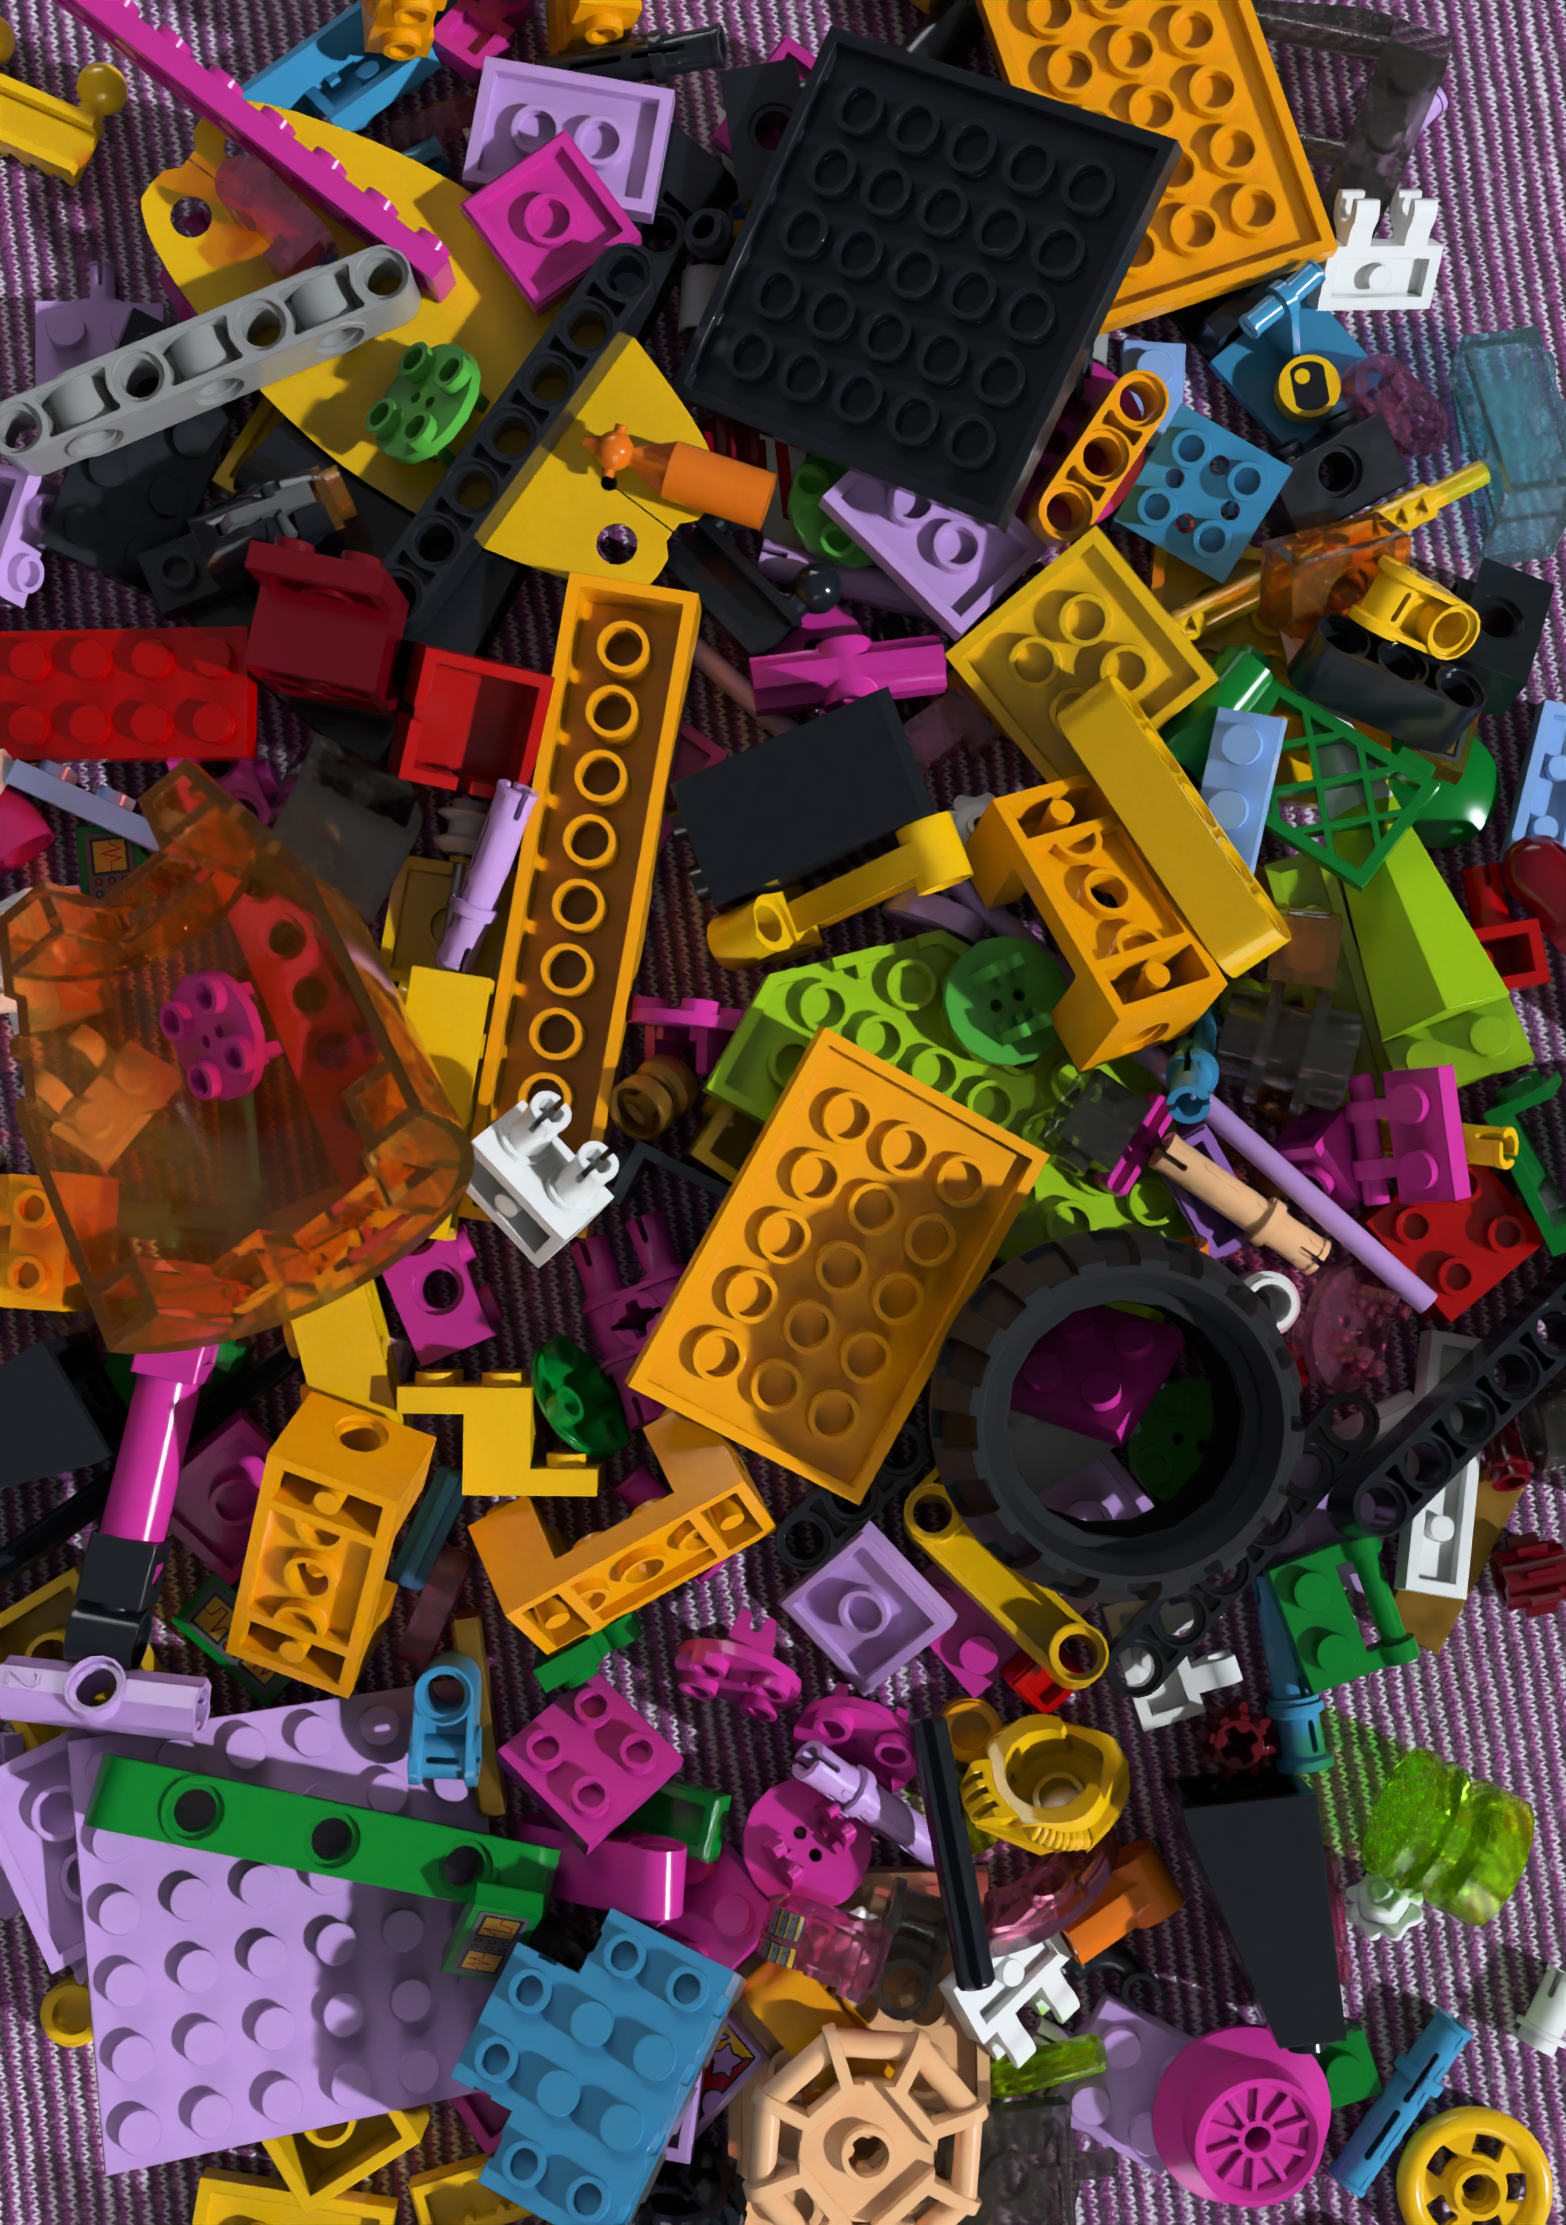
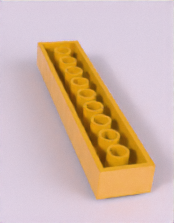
M569 572L551 675L555 678L532 783V789L539 796L533 805L523 835L470 1142L520 1101L524 1100L529 1105V1102L537 1093L552 1091L561 1097L553 1107L554 1111L557 1112L565 1103L571 1109V1122L557 1136L575 1155L580 1147L589 1141H599L609 1147L613 1124L608 1107L609 1095L614 1087L620 1083L630 1027V1024L627 1022L630 997L635 996L667 815L665 807L669 803L670 785L674 775L702 614L699 593ZM608 1149L600 1156L603 1162L607 1159ZM462 1188L457 1216L495 1223ZM596 1217L575 1237L587 1239L593 1236Z

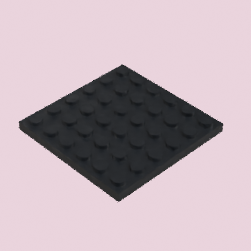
M830 26L671 387L681 402L1005 534L1181 158L1183 150L1176 139Z

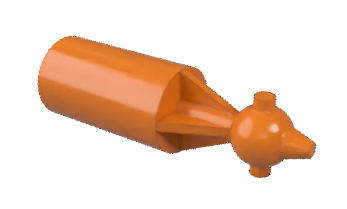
M618 423L615 424L614 431H608L603 435L584 436L582 445L595 454L598 462L603 466L601 475L613 478L615 471L630 466L661 498L760 531L777 480L776 473L681 441L633 447L632 441L626 435L628 427Z

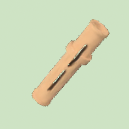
M1171 1132L1161 1140V1143L1166 1146L1165 1151L1179 1161H1176L1158 1147L1153 1151L1148 1162L1149 1167L1153 1170H1158L1245 1231L1244 1237L1256 1247L1265 1244L1299 1268V1271L1305 1275H1310L1319 1268V1265L1311 1260L1313 1258L1312 1254L1323 1262L1326 1259L1331 1248V1241L1319 1236L1287 1214L1286 1204L1279 1199L1272 1197L1267 1200L1184 1142L1176 1133Z

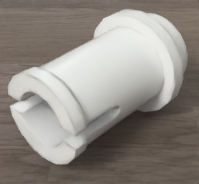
M1548 1963L1545 1969L1547 1971L1526 2015L1518 2014L1516 2017V2021L1521 2024L1516 2036L1533 2048L1553 2057L1558 2046L1566 2048V2040L1562 2038L1566 2031V1972Z

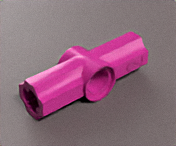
M940 634L872 642L869 637L864 635H842L822 641L817 644L815 650L749 658L751 689L756 717L784 713L790 714L823 709L825 713H828L887 686L893 700L946 693L947 689L946 659Z

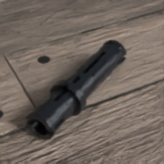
M716 23L709 27L668 34L665 28L650 30L648 38L595 46L589 49L551 56L541 55L535 59V65L629 82L655 79L659 85L673 83L675 75L713 68H727L729 53L724 29L720 23Z

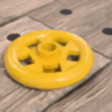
M1462 2106L1448 2109L1433 2116L1414 2132L1403 2149L1399 2160L1396 2192L1399 2208L1406 2225H1438L1430 2215L1426 2205L1439 2195L1443 2196L1446 2204L1455 2213V2216L1442 2225H1472L1473 2221H1487L1497 2215L1500 2225H1545L1552 2205L1553 2181L1549 2163L1542 2147L1524 2125L1511 2116L1495 2109L1481 2106ZM1477 2134L1491 2136L1501 2141L1496 2158L1493 2159L1483 2152L1472 2151ZM1444 2145L1455 2153V2156L1447 2162L1441 2176H1437L1427 2168V2165L1435 2152ZM1506 2174H1525L1526 2190L1524 2200L1506 2199L1508 2193ZM1473 2175L1481 2176V2184L1475 2191L1465 2192L1462 2190V2185L1469 2177Z

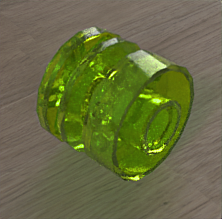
M1424 1746L1413 1749L1397 1764L1373 1806L1365 1830L1362 1848L1363 1867L1371 1876L1385 1883L1393 1881V1884L1400 1891L1408 1895L1420 1893L1424 1890L1425 1900L1433 1908L1470 1927L1484 1925L1499 1913L1513 1893L1525 1869L1534 1835L1535 1817L1532 1804L1523 1797L1486 1778L1471 1783L1468 1770L1453 1761L1446 1763V1759Z

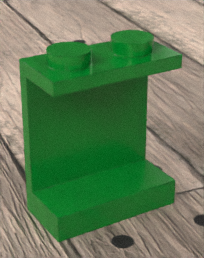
M1534 1068L1501 1083V1088L1493 1092L1496 1099L1483 1115L1489 1126H1508L1516 1130L1519 1141L1517 1156L1503 1154V1156L1511 1157L1515 1161L1510 1170L1552 1256L1555 1257L1566 1252V1205L1520 1112L1551 1099L1563 1081L1558 1071L1541 1077L1538 1069Z

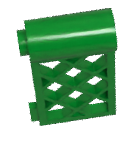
M1242 644L1239 648L1224 646L1210 665L1220 679L1167 721L1158 734L1193 786L1201 788L1218 707L1270 716L1276 706L1280 704L1301 717L1305 737L1283 740L1280 754L1307 750L1313 780L1279 786L1273 785L1269 804L1271 812L1268 811L1264 830L1361 893L1439 790L1440 782L1432 778L1437 767L1405 746L1395 755L1274 679L1270 672L1273 667L1272 662L1257 648L1248 644ZM1312 725L1324 733L1313 735ZM1343 744L1356 753L1359 772L1321 778L1316 748ZM1366 759L1380 768L1368 770ZM1397 778L1417 791L1404 809L1376 813L1371 782ZM1361 784L1367 815L1329 821L1324 791ZM1315 792L1320 823L1292 827L1280 819L1277 799ZM1393 823L1381 839L1379 826ZM1370 828L1374 850L1362 866L1357 869L1335 854L1332 834ZM1323 836L1325 847L1311 839V837Z

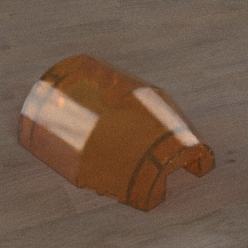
M187 758L182 760L137 799L160 848L100 900L42 880L0 916V955L4 996L16 1000L19 1036L9 1039L10 1056L22 1061L25 1097L15 1100L16 1120L108 1351L113 1353L159 1354L208 1347L268 1330L336 1301L391 1268L434 1233L462 1199L471 1181L475 1165L474 1147L359 910L347 896L210 774ZM205 969L226 972L238 983L250 981L255 991V995L251 996L250 999L257 1008L265 1032V1043L278 1040L283 1050L281 1055L269 1059L270 1063L264 1066L262 1079L250 1094L228 1101L217 1098L202 1101L198 1100L191 1093L187 1084V1072L179 1061L174 1043L165 1037L159 1024L160 1008L163 1004L172 1002L173 993L185 976Z

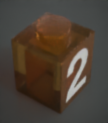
M1276 906L1277 911L1291 933L1292 939L1269 955L1266 980L1334 988L1343 928L1342 913Z

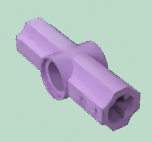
M8 1655L6 1661L0 1664V1719L82 1728L90 1737L125 1733L197 1742L199 1735L205 1732L210 1714L212 1686L206 1677L137 1669L126 1671L115 1659L103 1655L91 1656L78 1663ZM106 1690H115L113 1696L106 1703L89 1707L92 1699L99 1693Z

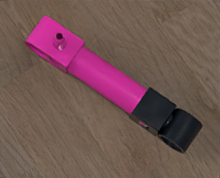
M166 1265L161 1266L154 1276L147 1296L144 1316L130 1371L138 1373L102 1524L100 1528L92 1530L90 1533L76 1591V1598L79 1600L72 1611L63 1643L64 1660L78 1663L91 1656L103 1655L115 1659L126 1671H130V1669L138 1670L143 1660L153 1623V1612L148 1607L158 1602L173 1540V1538L166 1537L195 1412L202 1384L211 1383L229 1311L232 1287L228 1279Z

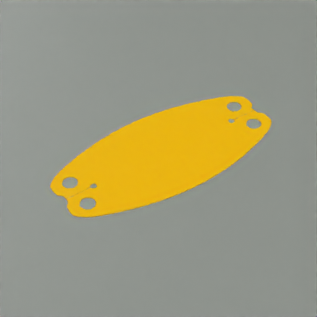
M246 100L258 111L264 105L275 110L294 129L296 133L293 137L311 152L316 146L329 152L347 171L345 179L362 192L367 187H372L380 192L399 212L397 216L399 221L413 232H416L419 227L425 228L435 235L450 252L448 259L456 284L441 303L420 288L422 298L420 309L415 317L405 325L369 339L342 355L259 389L284 416L338 463L395 502L417 514L448 468L438 461L435 464L428 459L415 464L395 462L378 447L376 437L365 426L368 411L378 400L384 397L387 388L399 374L398 364L401 356L413 344L424 342L430 348L439 344H457L477 360L481 374L479 391L490 401V404L484 414L473 408L466 423L453 440L445 446L457 457L571 295L537 318L461 213L459 204L473 195L472 193L423 164L363 136L296 111ZM203 118L200 119L193 132L195 150L189 157L191 161L187 159L181 168L164 170L151 182L141 198V209L147 233L170 276L198 315L305 270L317 267L316 263L320 252L339 253L338 260L369 248L260 162L250 167H239L233 164L227 158L225 152L227 137ZM216 189L222 196V200H224L226 205L232 210H236L240 214L242 220H239L231 214H228L226 208L223 205L224 202L222 203L217 195ZM188 196L197 197L205 201L212 214L208 230L196 237H185L179 234L171 223V211L174 205L180 199ZM243 201L246 203L250 201L259 202L262 209L261 213L257 217L248 216L245 212L246 204ZM231 217L244 223L249 230H245L235 224ZM393 277L385 278L377 283L373 293L381 296L390 295L399 288L402 280ZM587 325L580 328L574 334L572 341L580 347L590 348L598 345L603 340L605 332L599 327ZM275 327L265 328L256 336L254 346L263 347L272 344L279 337L281 329ZM634 337L483 547L484 549L568 580L569 572L572 571L650 585L660 574L668 560L667 540L679 524L698 521L705 514L704 512L661 498L630 466L615 471L614 477L617 479L615 489L610 491L604 490L600 482L604 476L601 475L603 466L598 462L596 455L582 445L584 436L603 435L608 431H614L615 424L618 423L628 427L626 435L632 441L633 447L681 441L710 451L693 418L657 366ZM548 378L537 386L534 395L543 401H554L565 393L568 385L565 381L558 378ZM513 430L507 432L500 438L497 450L506 455L518 454L527 447L530 436L522 431ZM484 483L471 484L463 490L460 504L466 508H479L489 501L492 488ZM612 524H622L630 528L637 539V550L633 558L620 565L604 561L596 547L600 532L606 526Z

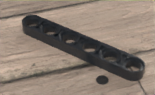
M1338 1392L1330 1394L1316 1406L1302 1422V1425L1305 1426L1303 1451L1307 1450L1315 1454L1322 1467L1318 1482L1312 1487L1302 1489L1294 1485L1291 1479H1289L1285 1495L1289 1498L1279 1515V1525L1269 1536L1256 1537L1246 1548L1247 1555L1237 1563L1236 1574L1228 1584L1214 1586L1204 1579L1190 1586L1185 1593L1156 1601L1147 1600L1108 1645V1665L1103 1673L1114 1689L1127 1697L1141 1698L1151 1695L1165 1682L1374 1441L1379 1432L1380 1417L1376 1406L1369 1398L1360 1393ZM1344 1402H1350L1357 1406L1362 1412L1364 1419L1361 1432L1350 1440H1343L1338 1437L1330 1424L1334 1408ZM1184 1598L1193 1607L1194 1622L1184 1634L1170 1635L1160 1625V1610L1169 1599ZM1132 1647L1144 1649L1151 1660V1672L1143 1682L1135 1685L1122 1682L1116 1672V1661L1120 1653Z

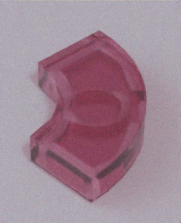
M1114 1826L1087 1854L1085 1850L1081 1849L1078 1851L1047 1853L1022 1878L1010 1885L985 1892L983 1916L991 1958L1020 1952L1051 1938L1078 1919L1094 1903L1109 1882L1118 1859L1120 1842Z

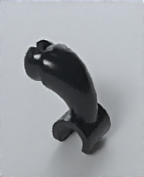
M1118 1941L1084 1965L1077 1963L1073 1957L1064 1964L1071 1976L1077 1980L1084 1979L1093 1970L1096 1972L1101 1970L1117 1972L1120 1975L1119 1989L1124 2003L1134 2011H1138L1133 1996L1128 1992L1130 1985L1134 1981L1146 1980L1153 1986L1158 1997L1161 1993L1154 1972L1149 1967L1140 1964L1130 1949Z

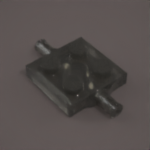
M1062 2095L988 2104L989 2116L982 2124L977 2195L982 2200V2203L975 2216L966 2215L957 2225H1076L1075 2204L1081 2188V2181L1107 2177L1116 2178L1119 2173V2169L1115 2166L1118 2165L1116 2152L1113 2147L1083 2152L1077 2151L1071 2134L1070 2104ZM946 2110L935 2111V2114L941 2113ZM955 2133L938 2139L937 2155L934 2161L935 2175L945 2180H951ZM928 2195L919 2204L937 2203L939 2200Z

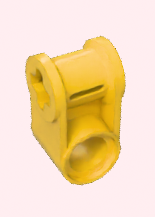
M1383 554L1377 563L1380 572L1360 605L1352 604L1347 612V615L1352 620L1369 631L1392 642L1398 643L1400 641L1441 660L1455 659L1466 653L1475 643L1480 632L1481 621L1478 613L1472 607L1438 582L1427 578L1406 564Z

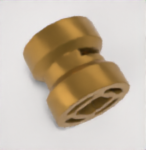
M656 1054L640 1065L634 1075L625 1078L614 1087L609 1095L608 1107L612 1119L627 1136L639 1141H651L658 1138L669 1128L674 1119L682 1116L693 1106L697 1100L698 1086L691 1070L680 1059L669 1054Z

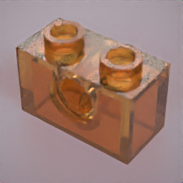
M1374 512L1262 541L1259 612L1290 639H1306L1322 616L1328 613H1338L1349 617L1347 612L1352 604L1360 605L1380 572L1377 563L1382 554L1409 566L1412 536L1379 512Z

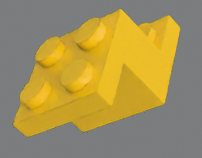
M425 1368V1371L415 1372L414 1381L397 1386L396 1414H464L462 1495L597 1497L606 1484V1458H591L586 1456V1453H580L571 1446L553 1447V1452H547L546 1457H543V1412L536 1399L532 1381L528 1380V1369L494 1368L489 1369V1372H482L481 1380H464V1368Z

